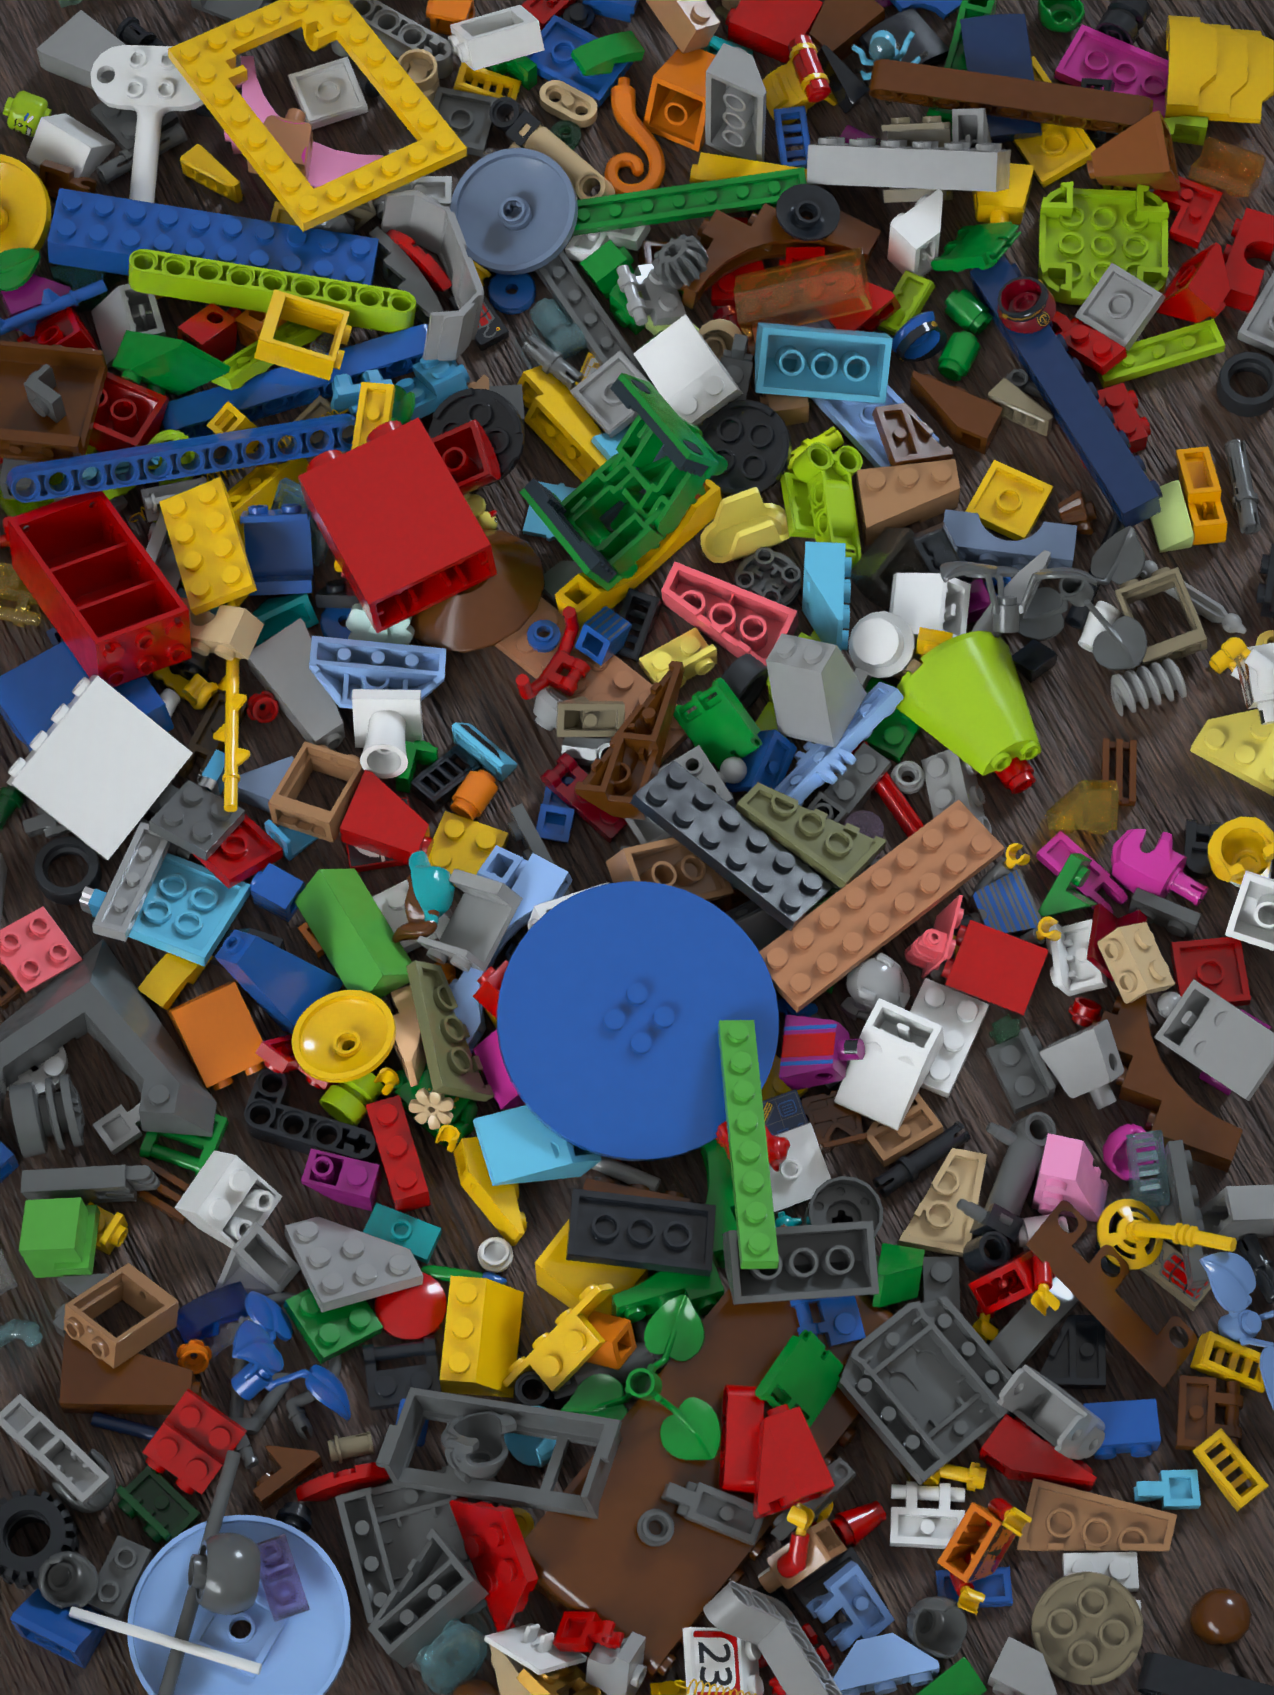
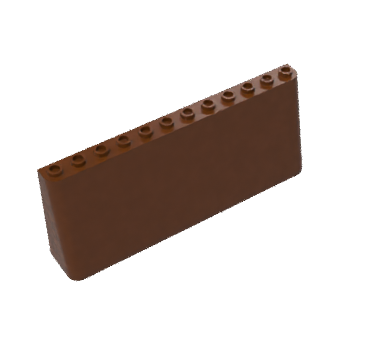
M729 1288L702 1321L705 1329V1340L699 1353L692 1359L683 1362L672 1358L658 1376L662 1381V1391L660 1394L676 1406L677 1409H679L684 1400L690 1397L707 1402L716 1412L721 1427L722 1399L725 1385L758 1387L792 1335L799 1337L797 1328L800 1325L795 1307L791 1308L789 1301L734 1305ZM855 1296L866 1337L893 1316L884 1306L880 1308L872 1307V1296ZM817 1302L809 1304L813 1322H822ZM825 1334L817 1336L826 1346L825 1350H830L843 1364V1369L838 1375L841 1377L851 1350L861 1341L829 1348ZM838 1387L810 1427V1431L826 1466L835 1461L832 1455L839 1446L846 1448L857 1433L854 1427L863 1418ZM638 1399L621 1420L620 1433L623 1441L619 1443L602 1494L598 1519L547 1511L524 1541L539 1578L534 1589L562 1611L596 1612L602 1620L614 1621L616 1625L613 1632H623L625 1634L624 1638H628L632 1631L646 1637L643 1666L647 1667L645 1676L654 1681L659 1674L664 1677L676 1663L677 1658L674 1657V1654L684 1645L683 1628L697 1627L704 1616H706L703 1607L730 1581L739 1584L746 1573L742 1568L750 1558L756 1561L768 1546L765 1539L775 1528L773 1522L783 1511L764 1517L755 1545L752 1546L684 1519V1516L677 1514L678 1505L661 1499L665 1485L671 1482L685 1488L687 1482L690 1481L693 1483L701 1482L720 1490V1448L717 1456L711 1461L683 1460L671 1455L661 1442L660 1429L663 1421L668 1416L673 1415V1413L654 1399L650 1401ZM764 1400V1418L769 1417L767 1411L773 1409V1407ZM594 1454L562 1493L581 1496ZM723 1491L754 1504V1493ZM651 1509H661L667 1512L674 1522L672 1538L666 1544L659 1547L645 1544L637 1533L639 1518L643 1513ZM650 1522L649 1531L654 1535H659L661 1532L660 1524Z

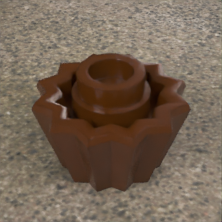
M1078 490L1058 504L1062 524L1077 525L1076 534L1092 535L1094 533L1092 520L1097 519L1096 510L1092 500L1086 502L1082 490Z

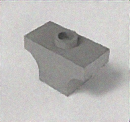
M632 1631L628 1638H623L620 1648L617 1649L608 1648L597 1643L587 1660L585 1682L600 1688L607 1695H635L647 1671V1667L643 1666L646 1637Z

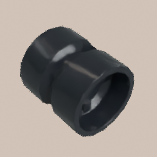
M1111 0L1096 30L1133 45L1139 35L1138 30L1145 25L1151 14V7L1146 0Z

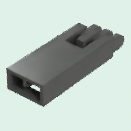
M109 1165L22 1170L21 1193L27 1200L81 1197L84 1204H89V1202L137 1201V1191L155 1190L160 1186L159 1178L147 1165Z

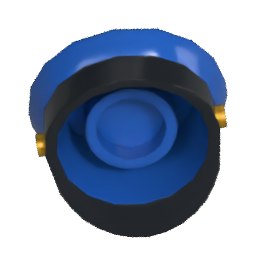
M933 311L923 312L910 319L892 337L891 351L897 353L902 361H923L935 356L944 348L947 342V334L938 327Z

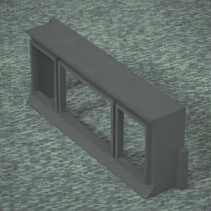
M410 1387L397 1425L390 1424L376 1460V1465L385 1468L395 1486L598 1519L602 1494L619 1443L623 1441L620 1433L622 1422L618 1419ZM492 1410L500 1415L507 1412L515 1419L517 1426L516 1430L509 1433L557 1440L540 1489L471 1479L470 1483H465L454 1474V1468L450 1464H448L446 1473L409 1468L425 1420L448 1423L460 1416H467L481 1411ZM570 1442L597 1446L581 1496L554 1491Z

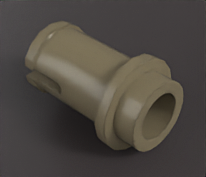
M370 1431L342 1438L334 1435V1439L327 1440L331 1462L338 1461L339 1464H342L343 1459L374 1454Z

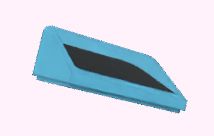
M457 722L452 725L453 742L482 764V767L499 781H503L517 768L518 764L473 725Z

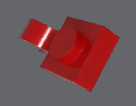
M564 1611L553 1644L559 1652H591L594 1643L617 1649L620 1648L625 1634L623 1632H613L616 1623L610 1620H602L596 1612Z

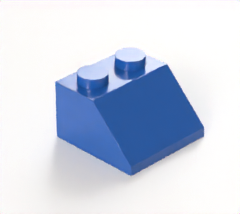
M37 1588L13 1612L10 1621L21 1637L85 1669L107 1629L70 1618L69 1612L71 1607L60 1609L52 1605L42 1597L40 1589ZM88 1606L80 1608L101 1615L100 1613H98L97 1611Z

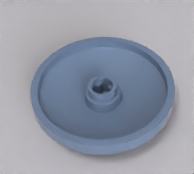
M509 148L486 155L464 173L454 190L450 210L455 213L464 236L468 257H471L473 261L490 272L518 275L535 271L547 265L563 251L575 230L578 217V202L573 184L556 161L535 150Z

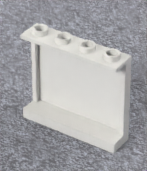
M92 675L89 679L83 677L75 686L72 693L76 696L68 706L63 703L51 717L54 723L45 733L41 730L31 741L29 746L33 750L25 760L20 757L8 771L11 777L6 783L17 788L92 848L100 858L109 860L193 753L98 675Z

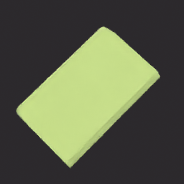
M1171 481L1160 486L1163 495L1159 499L1161 512L1150 517L1159 553L1191 548L1194 540V532L1180 481Z

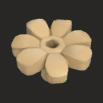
M421 1088L416 1092V1099H412L409 1103V1111L417 1113L415 1120L418 1123L424 1124L428 1121V1126L432 1130L439 1129L441 1124L448 1125L451 1123L453 1113L450 1110L454 1107L452 1098H445L444 1094L435 1093L433 1089L431 1093L425 1088Z

